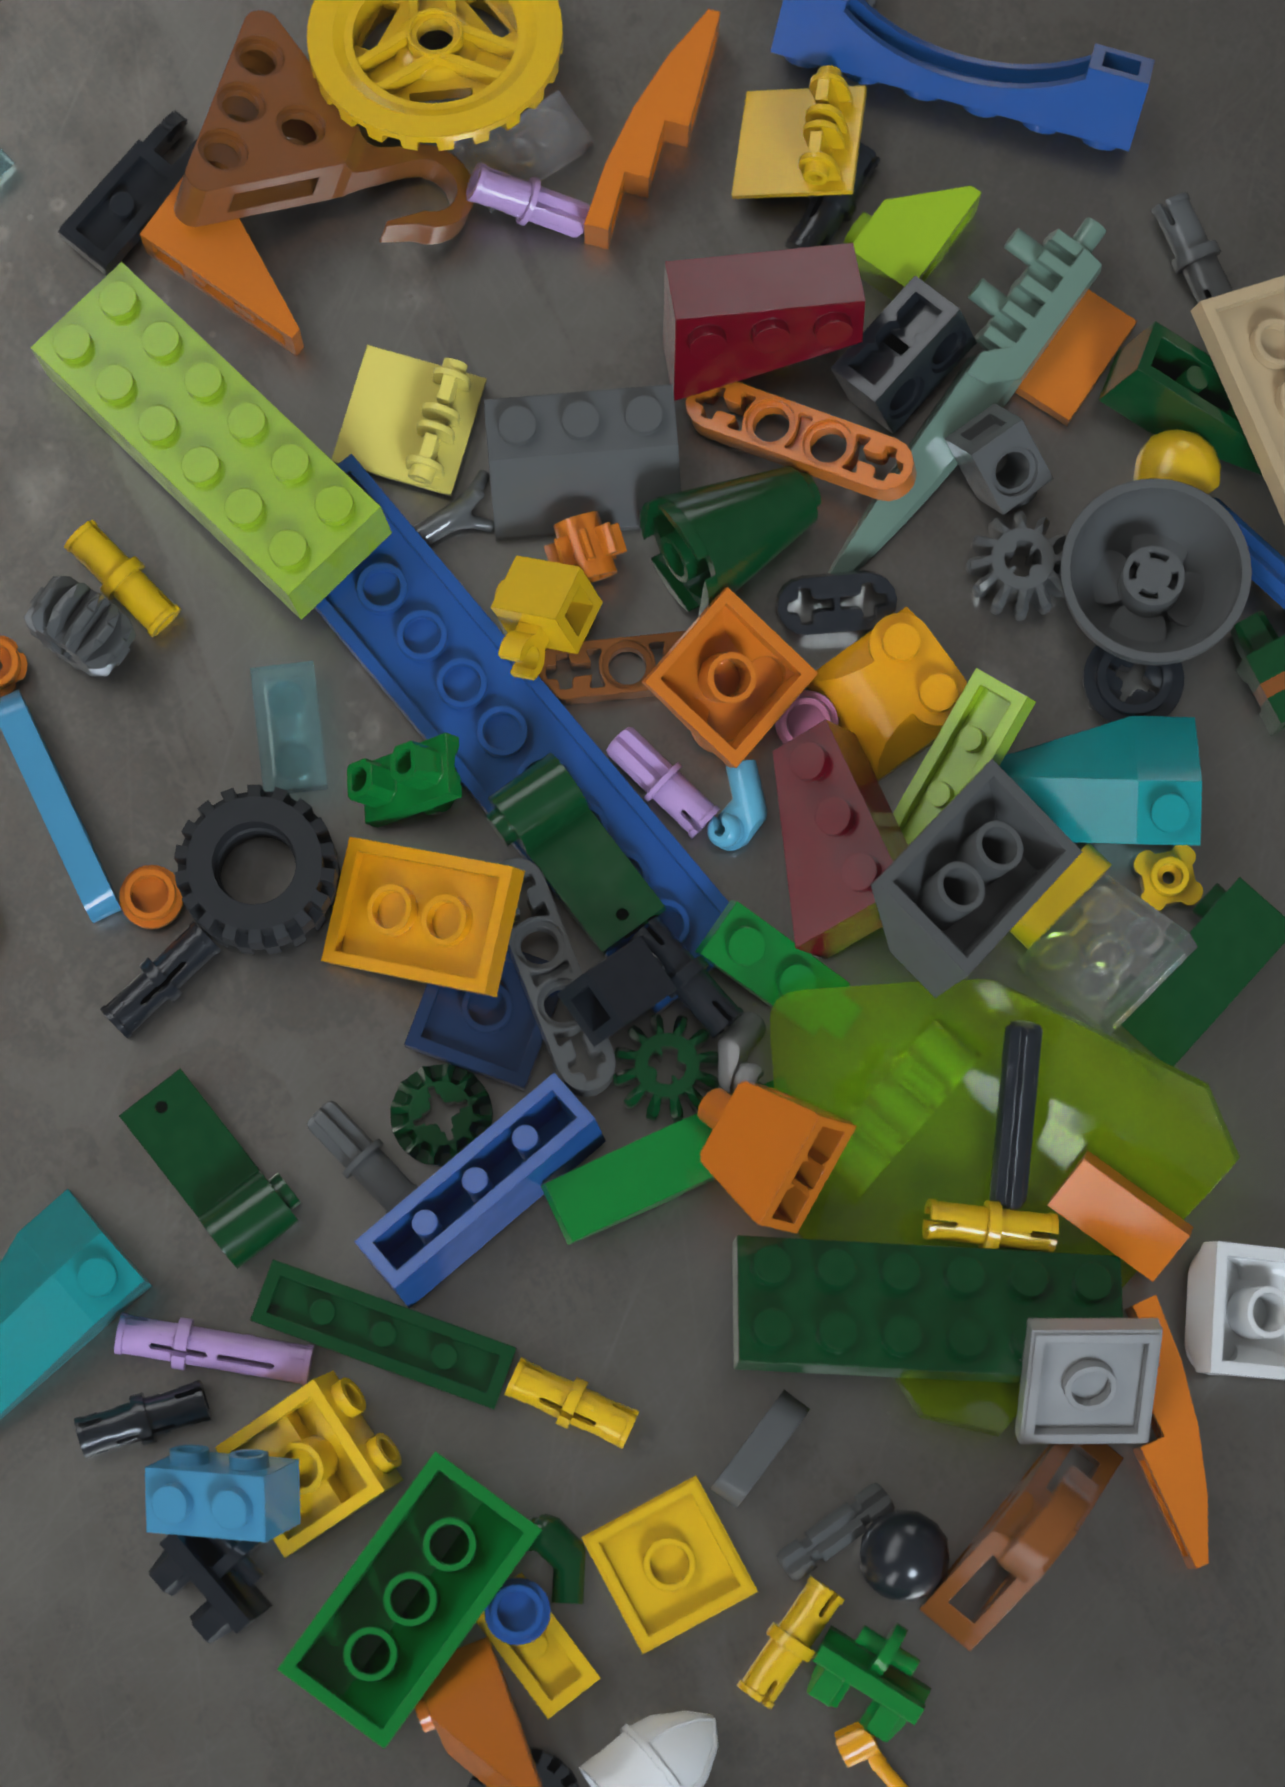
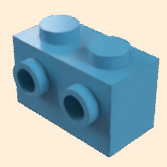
M180 1445L170 1448L169 1456L145 1467L146 1532L267 1542L301 1524L299 1459L269 1457L267 1451L258 1449L218 1453L209 1452V1447L203 1445Z

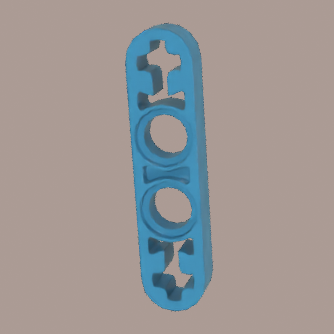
M16 690L1 697L0 728L92 923H95L121 911L122 908L23 695L20 690Z

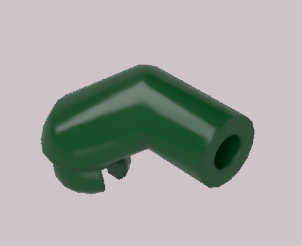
M542 1514L540 1517L532 1516L527 1518L542 1529L528 1551L538 1552L553 1567L552 1603L584 1604L586 1549L583 1542L556 1516Z

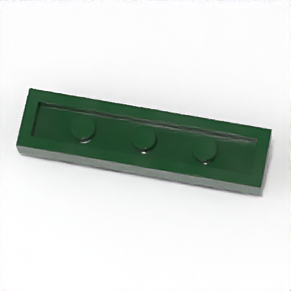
M274 1259L271 1262L250 1321L493 1410L496 1409L517 1348Z

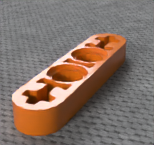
M734 382L686 398V409L693 427L699 434L713 441L783 466H791L799 472H806L810 476L877 500L892 501L900 499L908 494L915 484L917 472L912 452L904 442L892 436L740 382ZM719 396L724 397L728 410L744 416L742 430L737 431L739 425L736 417L729 413L717 411L712 419H709L702 406L704 402L714 404ZM778 414L787 418L790 423L789 429L781 439L768 442L756 436V425L765 416ZM825 435H838L846 441V451L836 461L821 462L812 455L813 445ZM864 445L863 451L866 460L869 462L885 465L890 457L896 458L898 469L901 473H889L884 481L878 480L875 467L858 460L860 446ZM857 464V471L851 472Z

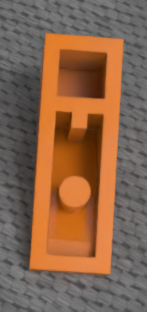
M182 177L140 233L146 253L297 357L304 348L300 329L240 218L199 227H190L183 224L174 212V204L183 179Z
M485 1637L457 1648L415 1706V1711L424 1733L436 1729L447 1754L487 1787H543L504 1673L489 1638Z

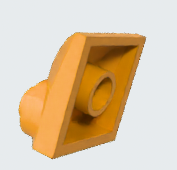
M906 606L899 612L882 618L874 626L873 630L817 669L818 674L806 688L819 692L830 699L838 713V726L856 734L879 782L933 744L967 685V681L926 624Z

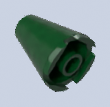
M785 466L658 496L644 503L640 511V526L644 540L652 535L655 536L660 554L652 557L651 561L667 590L681 607L688 612L700 607L698 614L700 616L725 587L730 588L735 593L813 525L818 519L817 507L821 505V495L816 483L806 472L799 473L795 468Z

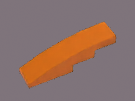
M708 9L666 57L634 105L599 179L584 222L585 244L609 249L624 192L644 198L649 197L664 142L688 148L719 37L720 11Z
M1154 1295L1125 1309L1128 1318H1158L1163 1329L1150 1425L1156 1439L1134 1448L1133 1452L1187 1569H1197L1208 1564V1492L1199 1425L1180 1354L1158 1298Z

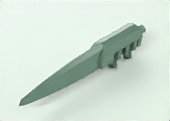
M1087 217L1072 238L1060 229H1057L1048 234L1042 243L1043 246L1020 228L1013 232L1003 248L1028 267L1021 277L1017 278L1011 285L1007 296L983 278L979 280L967 298L992 316L986 326L980 329L975 336L977 343L986 351L970 356L966 360L953 382L908 444L917 472L914 486L908 494L897 500L883 501L873 498L827 573L860 570L916 513L958 465L944 438L994 403L1002 408L1006 405L1100 274L1102 264L1091 254L1107 232L1100 223ZM897 462L890 471V473H901L898 469Z

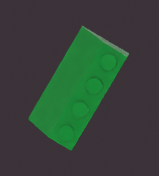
M435 1451L277 1670L385 1749L541 1533L542 1529Z

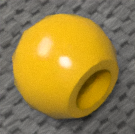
M1181 429L1166 430L1152 436L1141 447L1136 458L1133 481L1154 478L1168 479L1191 485L1206 494H1210L1220 485L1221 464L1214 446L1199 433Z

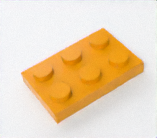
M349 836L321 961L497 997L525 871L508 865Z

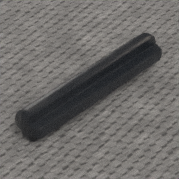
M1024 1020L1011 1021L1004 1029L989 1200L1000 1201L1002 1207L1006 1209L1021 1208L1027 1200L1043 1030L1039 1024Z

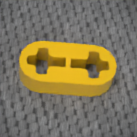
M1090 843L1081 849L1082 853L1010 930L1028 950L1112 866Z

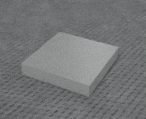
M1158 1318L1028 1319L1015 1434L1019 1444L1148 1443L1163 1333Z

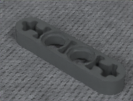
M518 857L506 859L499 864L524 870L523 883L531 881L533 884L532 887L527 889L526 897L531 915L533 916L540 909H544L547 915L530 917L515 928H512L508 952L557 1076L574 1095L582 1097L598 1095L606 1090L613 1080L616 1066L613 1048L609 1038L594 1047L587 1036L583 1034L582 1043L587 1055L590 1058L601 1057L604 1063L597 1067L596 1079L587 1081L582 1072L571 1074L568 1069L576 1063V1051L570 1039L562 1046H558L555 1038L572 1037L581 1032L582 1029L575 1019L571 1022L559 1023L549 1018L544 1009V1002L551 993L563 990L583 973L544 875L538 866L527 859ZM518 905L514 921L520 920V910L518 908ZM532 932H546L556 940L558 953L548 963L536 964L524 957L521 951V943Z

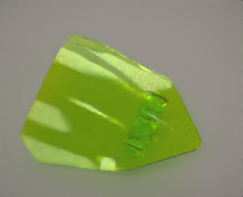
M993 979L961 980L936 998L920 982L800 990L786 993L776 1000L770 1012L774 1089L842 1117L857 1126L798 1231L801 1239L979 1248L978 1244L936 1239L924 1240L922 1221L923 1219L932 1220L930 1219V1214L924 1213L928 1198L937 1199V1201L983 1206L985 1200H989L1004 1029L1014 1020L1037 1023L1041 1026L1043 1032L1027 1200L1020 1209L1012 1210L1046 1214L1048 1212L1057 1213L1047 1206L1051 1196L1085 1153L1090 1151L1179 1217L1185 1219L1239 1160L1240 1155L1208 1083ZM1057 1213L1059 1234L1049 1233L1050 1239L1057 1240L1054 1252L1116 1256ZM998 1247V1249H1003V1250H1022V1249H1013V1248ZM1120 1259L1123 1288L1137 1270ZM893 1377L919 1418L998 1437L1017 1416L1020 1383Z

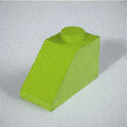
M973 186L952 188L885 199L873 216L864 211L854 222L844 239V243H853L861 279L891 300L901 292L914 276H917L926 283L976 214L982 192Z

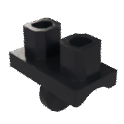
M169 1534L159 1543L164 1551L149 1570V1576L163 1592L171 1596L179 1593L190 1582L197 1587L207 1601L189 1617L192 1626L207 1643L211 1644L232 1631L236 1634L272 1607L270 1602L254 1585L265 1574L251 1559L250 1555L262 1542L242 1540L238 1543L236 1540Z

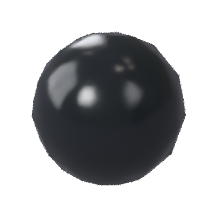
M896 1509L878 1517L862 1536L859 1559L861 1572L873 1590L885 1598L914 1602L932 1594L947 1576L950 1561L948 1538L935 1521L919 1511Z

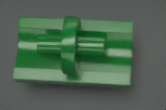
M443 733L419 743L411 740L395 746L393 753L373 761L364 758L349 764L347 768L348 797L352 801L364 804L365 824L380 828L420 812H424L427 815H437L450 809L454 800L462 797L461 778L454 765L455 755L459 749V737Z
M899 1623L893 1626L886 1638L864 1625L856 1640L831 1625L821 1640L813 1659L816 1666L807 1692L828 1707L837 1708L850 1686H853L872 1698L861 1715L859 1723L866 1731L883 1742H889L907 1721L913 1725L916 1724L925 1710L926 1705L924 1704L932 1688L912 1676L921 1660L900 1647L907 1635L908 1629Z

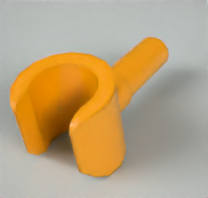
M859 1722L852 1723L835 1732L836 1745L848 1768L868 1760L872 1770L887 1787H908L886 1761L887 1758L881 1752L876 1737L866 1731Z

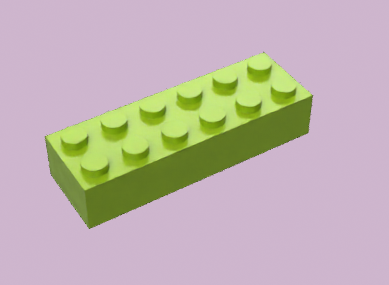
M122 262L30 347L47 376L301 620L392 534L381 506Z

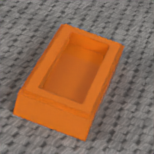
M1088 289L1028 375L1018 386L1015 393L1065 426H1068L1116 356V353L1135 328L1137 320Z
M1087 1151L1051 1196L1047 1205L1152 1282L1188 1240L1194 1228L1090 1151Z

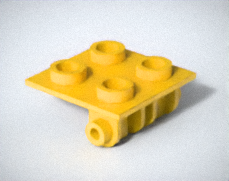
M825 65L820 67L817 74L811 77L809 88L746 91L731 194L732 198L748 199L853 194L867 93L866 85L848 86L839 68Z

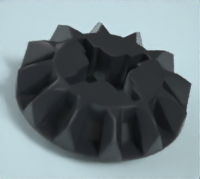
M1096 645L1086 660L1082 678L1089 707L1096 710L1107 723L1128 716H1168L1179 703L1183 693L1184 670L1182 663L1144 665L1143 670L1145 672L1142 676V681L1150 686V690L1145 692L1137 689L1132 696H1128L1125 702L1119 700L1122 695L1120 690L1123 686V681L1115 676L1116 672L1119 669L1128 673L1134 665L1137 666L1138 664L1117 658Z

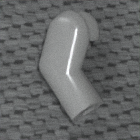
M744 1012L718 1040V1083L722 1089L731 1095L737 1085L744 1080L762 1085V1082L759 1081L764 1075L762 1068L759 1065L747 1063L749 1052L763 1038L766 1032L764 1020L754 1012Z

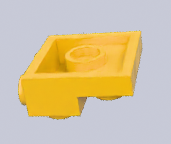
M334 1370L311 1380L215 1447L218 1453L258 1449L267 1451L269 1457L299 1459L301 1524L273 1538L284 1558L295 1553L403 1481V1478L396 1469L402 1463L398 1448L384 1433L374 1435L361 1414L366 1409V1401L361 1390L349 1378L343 1377L339 1380Z

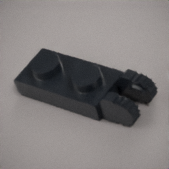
M176 110L168 114L144 141L139 139L58 230L59 236L63 241L106 276L139 242L141 231L184 176L197 139L173 165L161 157L167 153L186 129V122L188 120Z

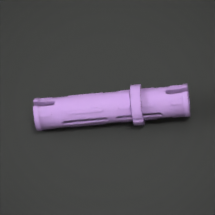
M122 1312L115 1337L114 1354H128L171 1362V1369L184 1371L186 1365H193L241 1375L298 1383L300 1386H304L308 1383L314 1345H303L256 1337L249 1334L194 1326V1319L180 1317L179 1322L174 1323L133 1316Z

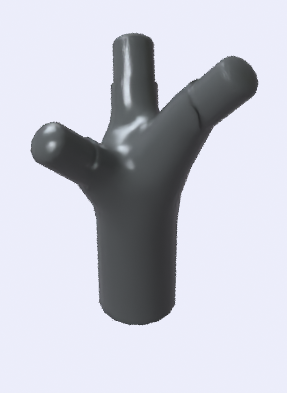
M480 470L474 481L459 497L443 509L413 526L428 545L459 529L474 528L486 532L493 531V520L481 518L472 513L473 508L484 497L483 490L490 477L487 471Z

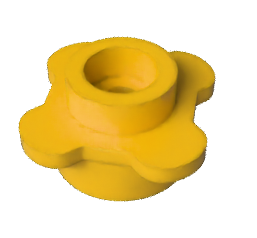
M1175 845L1171 851L1157 854L1150 850H1144L1137 855L1133 867L1135 872L1141 875L1140 886L1143 893L1140 901L1145 909L1151 912H1160L1164 907L1173 906L1180 902L1186 906H1193L1201 899L1203 887L1195 880L1192 865L1196 860V854L1190 846ZM1166 872L1173 874V883H1165L1162 879L1163 874Z

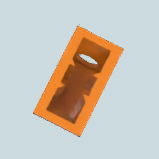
M746 1080L737 1085L732 1095L722 1088L711 1090L700 1102L697 1112L699 1120L713 1129L700 1152L701 1163L757 1224L795 1234L801 1228L857 1127L842 1117L785 1092Z

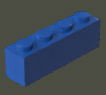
M553 1073L354 1242L369 1263L410 1309L544 1195L541 1188L543 1184L572 1171L606 1142L595 1117L559 1077Z

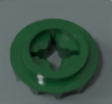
M447 1063L422 1066L403 1080L391 1103L390 1119L392 1131L397 1142L409 1156L427 1165L443 1167L492 1125L493 1109L489 1094L477 1077L471 1072ZM435 1089L437 1096L441 1097L446 1105L468 1103V1106L459 1109L460 1113L451 1117L453 1125L451 1132L454 1137L452 1140L448 1141L445 1132H441L437 1124L426 1126L423 1123L416 1127L414 1125L415 1122L423 1120L424 1115L431 1112L429 1101L432 1098L429 1093L430 1090Z

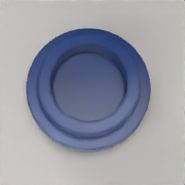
M511 1578L505 1581L484 1610L487 1626L494 1636L508 1644L522 1645L534 1641L545 1631L550 1620L551 1607L546 1593L538 1584L524 1578Z

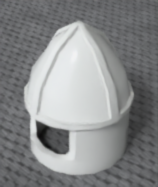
M692 1711L650 1715L630 1726L625 1724L620 1728L621 1734L579 1767L582 1776L590 1787H703L708 1779L718 1750L717 1721L711 1714Z

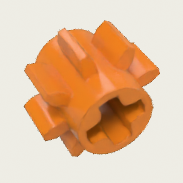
M592 511L567 518L553 526L557 538L554 539V543L543 546L548 561L581 567L591 583L610 577L618 572L614 559L617 558L616 555L627 552L618 523L611 525L610 522L602 524L599 512Z

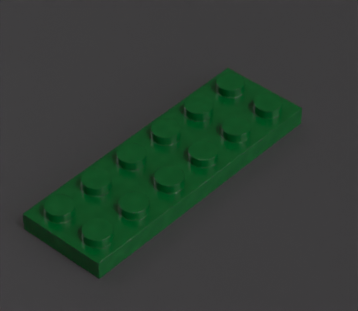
M737 1235L732 1243L734 1369L1020 1383L1028 1319L1123 1318L1121 1261L1118 1256L744 1235Z

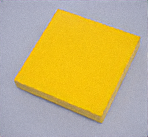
M696 1475L581 1537L642 1654L758 1592Z

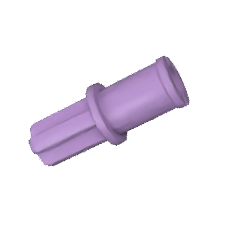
M479 162L472 172L466 191L467 201L476 202L515 216L516 224L524 226L530 221L571 237H579L584 233V222L590 208L588 203L542 187L541 181L537 177H531L527 181Z
M625 728L608 745L606 750L608 756L647 792L643 799L647 803L653 799L692 839L720 811L717 805L708 800L679 772L683 767L679 762L673 766L634 728Z

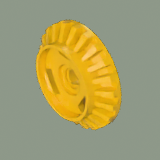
M314 0L307 24L306 36L310 67L313 78H316L320 93L328 105L334 104L339 109L341 119L351 127L357 124L365 127L370 138L381 143L388 137L400 140L403 149L418 150L420 143H436L439 151L454 150L455 141L471 138L476 145L488 141L490 131L499 126L510 130L520 123V114L526 108L536 109L543 101L544 89L548 83H554L559 71L560 54H563V25L558 0ZM470 6L481 9L493 16L507 29L509 34L504 37L494 35ZM395 13L378 45L370 50L362 48L364 42L376 26ZM434 30L444 31L453 38L449 45L438 50L424 48L418 41L425 33ZM462 98L443 103H422L423 101Z

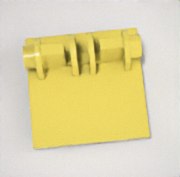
M367 345L331 460L339 464L352 454L367 473L452 496L487 378L466 373L468 365L457 359L444 358L441 366Z

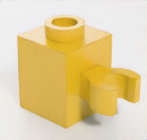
M516 555L506 577L498 584L491 609L507 631L506 636L501 642L498 655L501 659L515 661L510 671L513 677L534 681L542 671L546 648L573 654L579 653L603 603L581 567Z

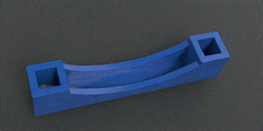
M783 0L771 47L772 53L784 56L788 62L799 67L835 66L844 72L848 79L860 84L884 83L902 88L907 95L918 100L934 101L942 99L960 104L967 112L976 116L990 118L999 115L1021 121L1026 128L1042 134H1053L1056 131L1081 138L1085 144L1092 148L1106 151L1114 150L1115 148L1126 151L1130 150L1155 62L1151 58L1096 43L1091 55L1061 62L1017 64L983 60L943 49L914 36L882 16L865 0Z

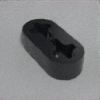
M868 570L798 576L782 585L776 599L777 613L784 625L791 631L804 635L870 630L882 618L893 614L897 605L895 589L888 579L875 571ZM870 582L876 593L885 595L884 603L876 604L873 610L874 615L864 617L862 609L858 606L841 607L840 597L861 594V584ZM802 588H809L811 596L815 599L832 598V608L813 610L811 621L801 622L798 613L788 611L787 606L788 602L798 600V590Z

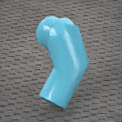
M744 760L737 768L726 766L732 800L718 817H712L707 827V835L710 841L725 851H735L747 845L767 818L768 810L756 760Z

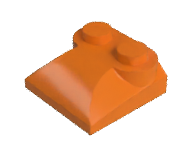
M725 587L646 676L642 683L691 731L694 740L701 748L714 753L729 768H737L816 677L818 672L730 588Z

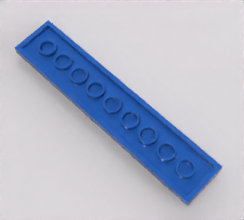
M350 454L337 466L381 506L392 534L314 607L315 610L424 740L443 733L459 737V749L455 755V770L460 775L462 786L486 814L493 810L488 800L489 796L543 757L552 753L565 767L582 791L589 809L664 904L666 910L659 915L663 919V923L694 958L698 957L699 955L695 953L696 949L728 905V900L542 679L538 676L533 681L511 675L510 671L515 661L501 659L498 655L505 635L362 465ZM517 841L513 842V847L523 859L531 861ZM546 880L549 890L553 893V895L558 899V901L564 906V908L569 912V914L583 929L580 923L576 920V918L573 916V914L566 907V905L563 903V901L560 899V897L557 895V893L553 890V888ZM634 934L629 936L627 939H625L619 945L614 947L604 956L607 958L611 954L615 953L616 951L627 945L628 941L633 937ZM706 961L709 964L706 971L710 973L716 967ZM667 996L651 1008L650 1011L654 1015L660 1014L679 997L676 996L671 999Z

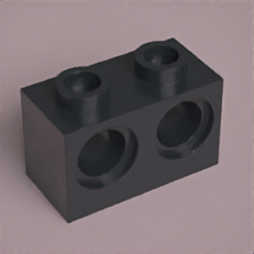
M914 276L863 332L862 342L851 345L831 369L848 399L894 434L976 345L977 341L960 308L917 276Z

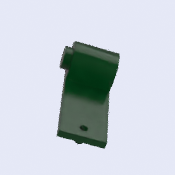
M552 753L543 757L488 797L493 810L486 814L485 817L492 829L507 847L517 841L531 861L538 866L544 878L603 955L666 910L661 900L589 809L582 791L565 767Z
M181 1068L119 1115L237 1269L299 1222L292 1212L294 1208L301 1204L298 1197L278 1172L270 1179H266Z

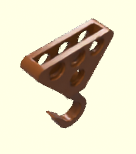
M255 10L247 14L243 21L187 164L174 204V212L183 224L190 227H199L331 200L380 184L404 178L420 177L437 184L447 195L450 206L439 211H421L389 220L385 224L379 241L380 243L416 242L432 245L448 241L462 230L474 202L466 200L467 186L471 177L470 172L457 157L448 151H439L438 147L428 144H420L418 150L403 149L402 146L375 147L367 143L358 125L353 127L348 125L341 119L339 109L334 104L328 105L320 93L316 78H313L310 61L277 17L268 11Z
M1048 1444L953 1563L941 1584L932 1594L926 1597L918 1610L970 1652L1037 1583L1074 1538L1124 1457L1108 1444ZM1073 1447L1089 1460L1094 1467L1086 1476L1074 1465H1071L1052 1493L1046 1487ZM994 1555L997 1558V1562L1009 1571V1574L974 1618L970 1620L951 1605L949 1601L986 1561Z

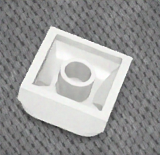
M1221 1241L1203 1242L1199 1252L1192 1259L1188 1271L1185 1322V1350L1189 1361L1195 1367L1197 1373L1285 1380V1248Z

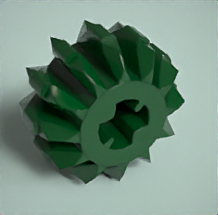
M652 1015L650 1017L652 1037L648 1038L635 1025H632L627 1030L630 1041L639 1049L638 1051L627 1047H616L614 1055L617 1061L635 1068L620 1070L613 1075L614 1085L623 1087L637 1084V1087L625 1097L624 1104L628 1109H632L647 1097L651 1100L646 1111L647 1121L656 1122L659 1117L661 1104H669L670 1117L673 1123H676L683 1119V1108L680 1102L683 1099L694 1110L698 1111L703 1096L694 1088L695 1086L708 1091L719 1087L716 1076L699 1071L700 1069L718 1065V1051H708L699 1054L696 1052L708 1041L709 1032L702 1028L687 1040L683 1037L688 1018L679 1015L676 1018L673 1033H664L661 1015ZM663 1054L676 1056V1068L684 1071V1075L679 1080L675 1075H672L671 1084L658 1082L657 1070L649 1066L654 1058L661 1063Z

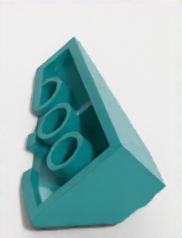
M1128 716L1006 754L1000 764V767L1074 843L1201 846L1202 774L1195 717Z
M69 1189L64 1191L17 1233L0 1262V1420L153 1286Z

